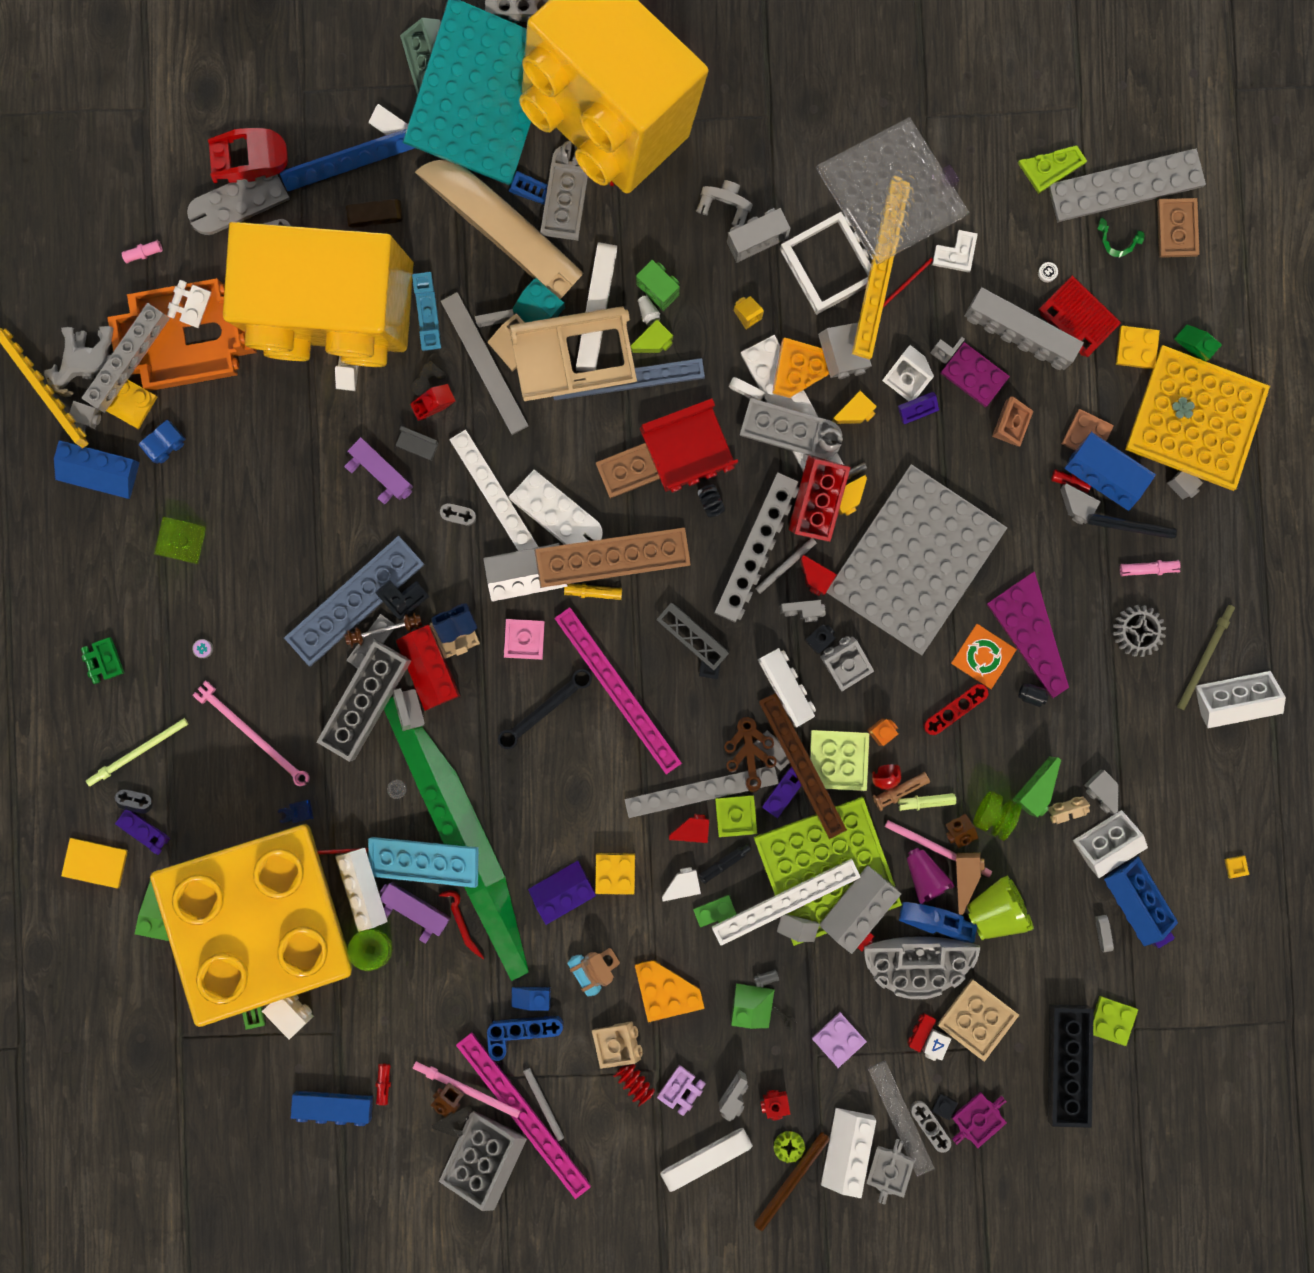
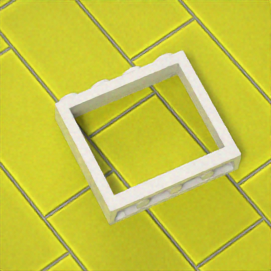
M842 212L784 242L780 246L781 253L816 315L865 289L867 286L868 277L822 302L791 248L838 222L869 277L871 268L868 260L869 255L865 249L861 248L857 233L852 232L849 227L851 223L847 216H843Z

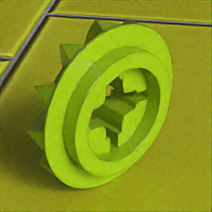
M785 1131L779 1134L774 1142L776 1156L786 1163L796 1162L802 1157L805 1150L802 1137L793 1131ZM791 1140L792 1146L795 1147V1149H791V1152H789L788 1155L787 1149L784 1148V1146H788V1143Z

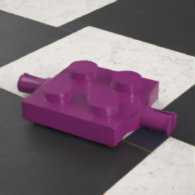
M979 1092L951 1116L960 1130L951 1139L958 1145L966 1137L979 1148L1007 1124L998 1110L1007 1101L1000 1096L992 1103Z

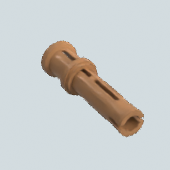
M923 772L895 788L888 789L877 796L873 795V801L878 810L882 811L884 807L892 803L896 804L899 798L929 784L930 780L927 774Z

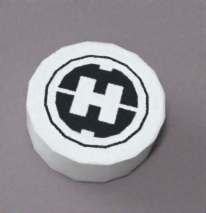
M1051 262L1042 264L1038 270V277L1043 282H1051L1058 275L1057 266Z

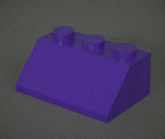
M578 860L528 889L545 925L597 896L592 883Z

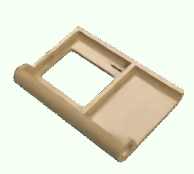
M622 306L509 325L523 400L529 401L637 382L626 326L627 321H629L628 310H625ZM610 329L618 330L624 365L577 374L573 373L566 341L567 337Z

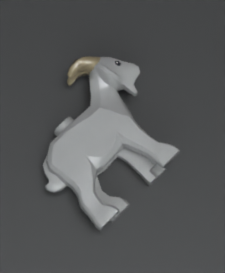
M99 327L98 336L100 342L94 348L85 347L87 332L80 331L76 332L75 335L73 333L74 328H61L62 334L65 337V348L60 371L58 372L57 365L54 364L51 369L44 372L48 385L55 393L63 397H70L74 393L64 389V387L73 378L82 376L85 379H94V376L98 375L111 356L109 354L112 348V327Z

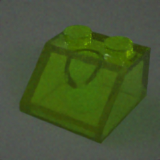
M163 517L154 554L198 564L206 527Z

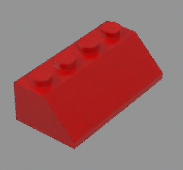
M808 456L788 530L797 535L830 542L851 467L826 459Z
M430 625L412 631L396 640L401 654L412 660L407 669L424 711L460 697L450 669Z

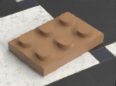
M1197 198L1159 199L1157 201L1159 257H1197L1199 255Z
M646 443L596 462L610 499L660 479Z

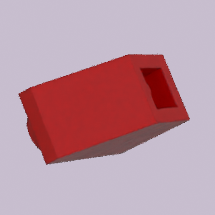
M445 384L430 388L410 405L417 420L421 421L446 409L456 400L449 385Z

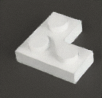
M959 230L955 248L936 245L932 265L970 272L977 233Z

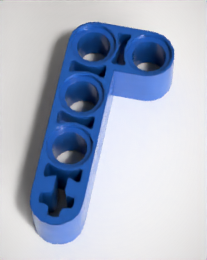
M558 1016L493 1021L487 1030L489 1056L495 1061L502 1060L507 1053V1040L556 1037L563 1030V1020ZM544 1022H546V1027H547V1029H546L545 1032H544V1027H545ZM556 1022L558 1028L557 1030H554L553 1027L548 1026H552V1023ZM536 1023L541 1029L539 1032H533L530 1025ZM518 1025L521 1028V1032L518 1034L513 1033L511 1026ZM495 1026L500 1027L502 1033L495 1035L492 1032V1028ZM500 1046L503 1049V1053L496 1054L493 1051V1047Z

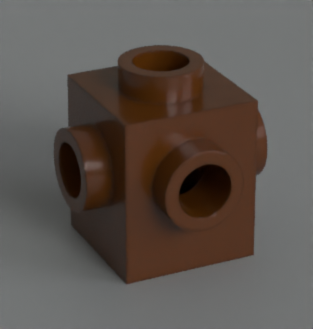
M966 814L945 824L948 830L945 834L951 844L954 842L958 849L979 838L975 826Z
M448 1082L443 1089L439 1087L432 1096L435 1100L431 1106L438 1114L446 1118L450 1112L453 1114L461 1105L459 1100L464 1094Z

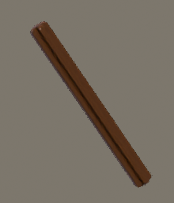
M823 1132L819 1134L754 1223L758 1230L763 1231L829 1142L830 1138Z

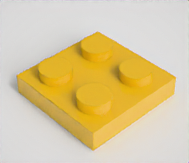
M1121 326L1116 365L1153 369L1157 358L1160 330Z

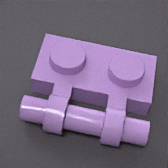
M678 1065L657 1095V1098L672 1109L678 1103L681 1107L677 1112L684 1116L687 1110L690 1111L693 1107L692 1103L697 1096L702 1094V1089L706 1083L700 1079L694 1085L691 1082L695 1075L681 1065ZM686 1089H689L691 1093L686 1099H683L682 1095Z

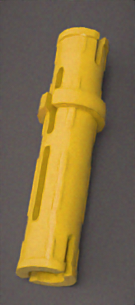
M582 583V585L567 584V587H564V595L581 596V598L595 597L621 600L622 588L586 585V583Z

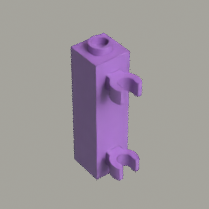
M361 437L348 450L354 458L344 467L353 473L361 464L387 488L378 497L382 503L386 504L393 495L401 500L402 498L406 499L412 493L411 489L413 486Z
M393 882L389 883V885L385 884L379 893L382 895L381 902L386 904L384 907L386 918L389 917L394 909L426 928L419 939L425 944L432 933L440 936L451 918Z

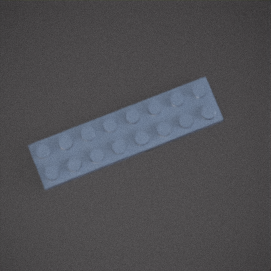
M397 536L286 635L284 639L311 667L344 637V634H347V629L351 631L383 603L375 593L389 580L399 588L425 564L403 539Z

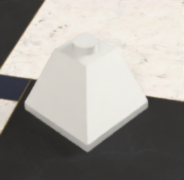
M910 345L882 381L906 400L911 401L920 395L934 375L926 357Z

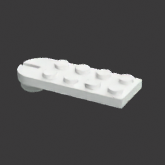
M535 470L509 496V499L564 545L588 542L589 540L585 537H589L593 541L602 540V527L599 522Z

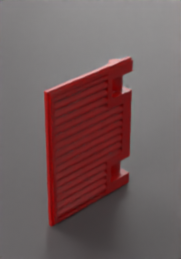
M1073 275L1039 308L1040 316L1049 324H1053L1056 328L1080 341L1085 338L1091 344L1087 349L1082 345L1079 351L1082 356L1089 357L1121 324ZM1051 306L1058 312L1054 317L1047 311Z

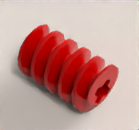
M635 1064L624 1065L613 1077H621L618 1084L625 1082L622 1089L629 1088L630 1091L627 1095L631 1096L634 1094L635 1097L632 1102L639 1101L638 1106H640L652 1097L655 1090L654 1088L648 1089L650 1083L644 1082V1076H639L641 1072L639 1069L634 1070Z

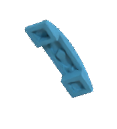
M432 273L412 274L422 351L441 349L439 319Z

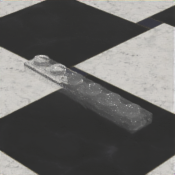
M884 1060L869 1067L870 1075L900 1141L904 1142L905 1152L908 1157L915 1159L913 1169L916 1176L918 1177L934 1170L932 1161L886 1061Z

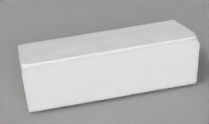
M379 104L369 120V124L385 135L407 129L408 127L407 123Z

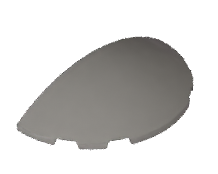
M939 937L893 938L864 946L866 965L874 976V980L883 989L886 987L893 991L896 996L908 999L933 998L942 995V992L951 986L957 987L965 980V975L971 967L974 968L980 953V945Z

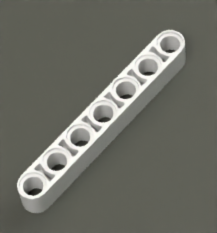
M598 242L586 312L607 309L617 245ZM603 331L581 335L576 371L589 372L596 370Z

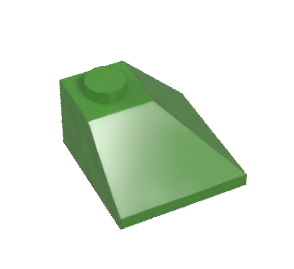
M736 983L730 1021L731 1026L750 1029L769 1028L774 989L757 988L756 986Z

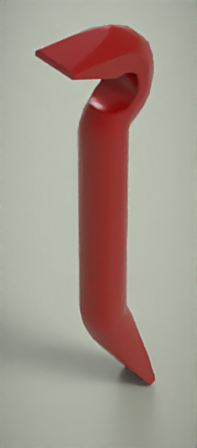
M448 890L439 894V896H453L455 898L454 903H451V910L463 941L472 952L484 959L483 954L471 940L459 910V894L454 890Z

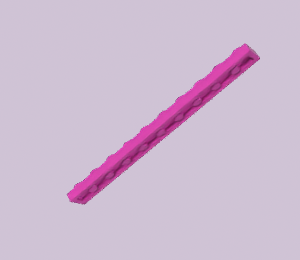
M569 607L554 619L665 774H668L682 764L572 609Z
M471 1032L456 1044L457 1048L496 1098L521 1111L518 1118L511 1117L572 1196L577 1199L587 1191L591 1184L497 1063L491 1059L489 1053L476 1036Z

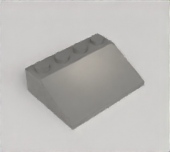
M471 1111L439 1182L481 1211L495 1210L527 1138L505 1125L475 1111Z

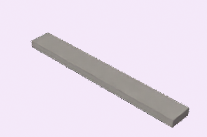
M456 292L441 300L510 433L514 435L529 427L459 294Z

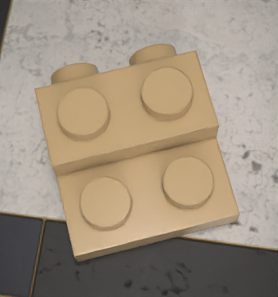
M632 1021L592 1030L600 1069L635 1064L641 1060L643 1050L641 1045L637 1044L638 1029L636 1026H633Z

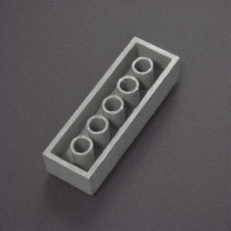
M982 287L973 298L964 315L970 323L982 325L987 332L992 334L995 332L1001 336L1002 340L1017 344L1020 350L1030 351L1035 354L1034 357L1041 361L1046 360L1050 362L1051 366L1058 370H1065L1074 362L1084 343Z
M374 641L319 736L317 743L349 762L355 760L392 696L393 690L396 689L412 660L383 643Z

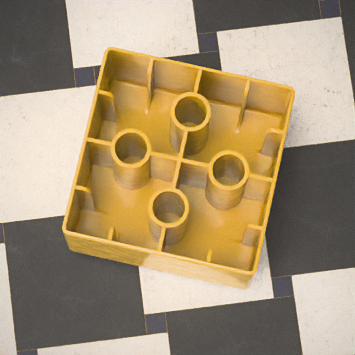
M549 0L527 21L525 57L522 61L524 69L522 95L519 101L523 112L536 127L549 133L557 128L577 147L575 158L581 169L590 179L603 186L608 185L612 181L624 193H630L689 137L707 78L708 67L638 0Z
M230 222L223 319L245 332L244 344L246 347L263 350L264 356L268 358L308 361L310 359L311 345L325 346V351L328 354L341 356L340 360L345 364L385 367L388 351L404 352L408 347L414 262L389 234Z
M307 824L157 870L150 876L194 1024L198 1027L348 978L351 975L352 962L314 838L310 826Z

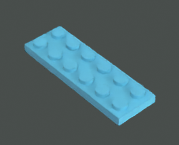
M378 837L369 838L368 859L374 877L473 888L478 886V847Z

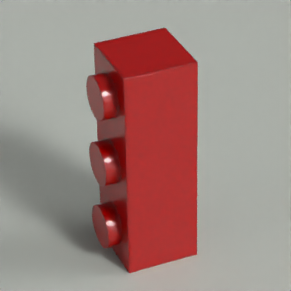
M926 1013L919 1016V1023L913 1028L914 1033L907 1041L908 1046L918 1052H921L936 1021L934 1017Z

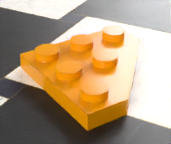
M783 338L772 393L791 398L828 376L829 371L822 348Z
M654 960L635 964L648 1022L704 1009L700 988L687 982Z

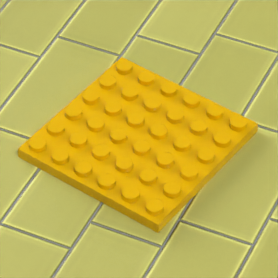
M1162 345L1125 450L1234 491L1237 488L1270 386ZM1181 397H1185L1187 403L1193 402L1195 405L1194 409L1191 410L1193 415L1190 418L1183 417L1179 419L1175 416L1177 411L1172 409V405L1178 402Z

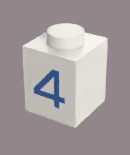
M932 1029L922 1048L923 1052L926 1053L925 1057L936 1061V1059L943 1060L951 1038L944 1033Z

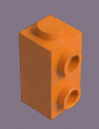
M880 719L867 732L879 746H884L898 735L896 731L898 727L891 719Z

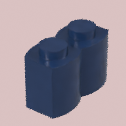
M467 603L458 605L450 611L442 612L431 618L433 627L442 643H451L457 637L469 635L477 629L476 621Z

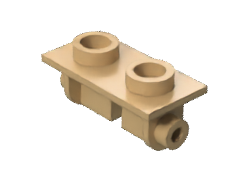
M1084 796L1074 797L1063 803H1055L1049 807L1048 811L1052 815L1050 816L1052 823L1059 824L1069 821L1070 813L1073 819L1086 816L1090 812V804Z

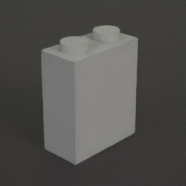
M858 323L827 328L818 334L830 378L838 377V379H843L853 373L855 376L866 373V369L872 366L869 359L852 354Z

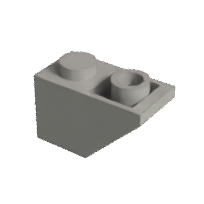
M1099 770L1084 784L1087 788L1086 793L1092 799L1096 798L1101 803L1099 806L1105 813L1116 814L1118 812V783L1105 770Z

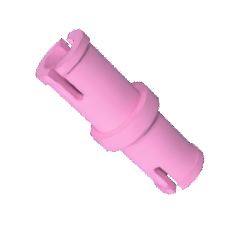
M156 240L145 245L139 244L136 248L123 251L122 257L126 263L140 258L146 259L147 256L162 252L163 249L160 241Z

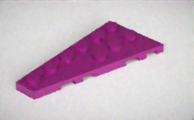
M1034 571L986 605L1050 697L1055 698L1068 689L1069 685Z

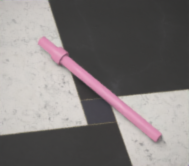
M887 820L884 827L956 861L957 853ZM985 868L984 871H981V874L989 878L992 871Z
M417 1061L413 1066V1069L425 1074L427 1078L431 1080L436 1079L446 1085L450 1082L459 1091L515 1118H518L521 1112L438 1072V1069L432 1066L429 1068Z

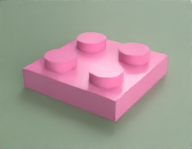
M506 619L504 658L543 660L545 621Z

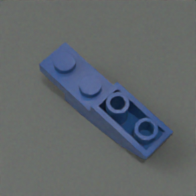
M909 902L902 903L899 921L932 934L939 932L956 940L969 943L975 942L977 925L963 920L964 916L932 906Z

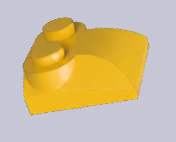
M127 380L106 411L139 429L156 401L157 396Z

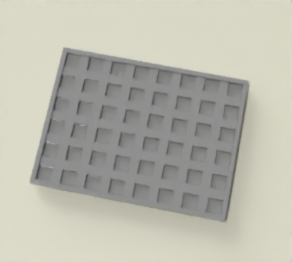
M911 464L826 593L922 656L1007 527Z

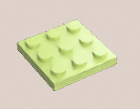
M811 730L810 760L825 789L867 791L869 733Z

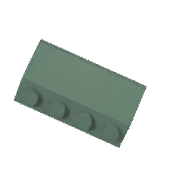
M421 18L400 35L417 95L441 23L440 19Z

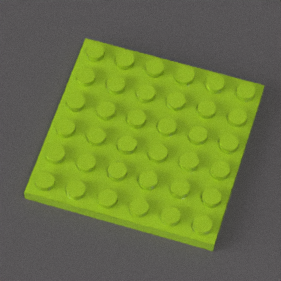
M863 797L835 807L847 831L830 840L816 814L754 837L775 896L850 859L853 860L859 875L869 865L895 886ZM853 882L787 914L820 923ZM900 898L895 901L889 910L902 906ZM819 926L816 937L827 934V932ZM791 939L793 946L803 943Z

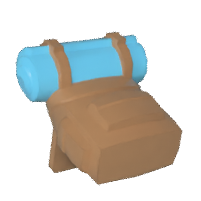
M608 948L602 953L591 952L585 958L582 955L572 956L567 964L570 967V972H573L580 983L581 990L588 997L597 995L602 988L601 985L607 986L613 981L614 976L611 970L617 967L620 962L612 949ZM605 955H609L612 958L610 966H607L603 960Z

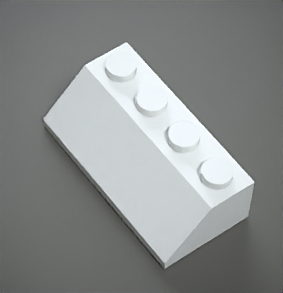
M778 648L759 658L758 661L793 727H798L815 717L814 712L816 709L811 701L807 702L805 698L807 692L802 684L798 685L796 681L798 676L793 667L789 668L787 664L789 659L785 651H780Z
M1271 671L1197 685L1195 688L1200 713L1207 728L1283 714L1286 697Z
M365 848L335 856L358 932L388 922Z
M835 1108L821 1186L842 1195L862 1197L876 1125L874 1115Z

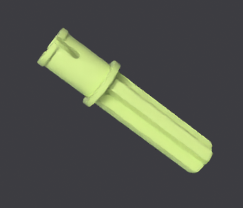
M953 793L923 797L915 795L913 798L898 799L899 811L916 809L918 811L920 808L956 804V796Z

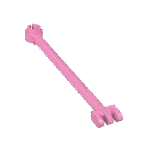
M205 680L203 685L208 690L206 691L200 686L198 690L203 695L200 696L195 692L193 696L201 704L208 700L288 771L297 786L307 785L306 782L310 780L309 774L305 771H299L219 701L213 695L216 689ZM301 775L305 776L304 782H301L299 780V777Z

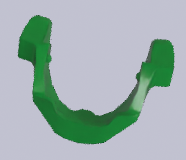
M1100 219L1097 229L1103 232V244L1111 256L1122 257L1132 252L1137 243H1143L1144 232L1138 231L1131 245L1125 250L1119 251L1111 248L1106 240L1109 226H1107L1106 219Z

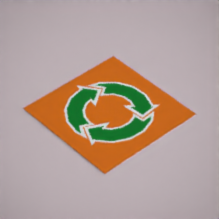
M976 624L951 664L992 689L1017 649Z

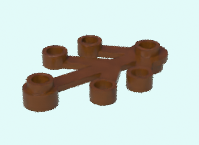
M744 717L737 724L738 732L731 741L725 743L724 750L727 753H733L736 745L743 737L745 745L733 760L727 762L726 768L729 772H735L740 762L746 756L749 778L746 780V788L750 792H756L761 787V780L756 775L754 755L762 760L767 768H774L777 761L774 756H768L755 746L752 736L760 741L765 749L773 748L774 740L756 729V722L752 718ZM748 723L751 727L750 729H745L743 725ZM770 740L772 745L766 746L765 741ZM732 744L734 748L733 750H728L726 746ZM772 759L774 764L768 765L767 760ZM734 763L736 768L730 769L728 765ZM756 780L757 785L751 786L750 781Z

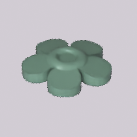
M1181 397L1178 402L1173 403L1172 409L1177 411L1175 413L1177 418L1192 417L1193 412L1191 410L1195 407L1193 402L1187 403V399Z

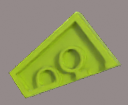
M1076 145L1054 151L1053 153L1038 155L1034 158L1022 159L1018 161V164L1039 194L1084 165L1087 160Z

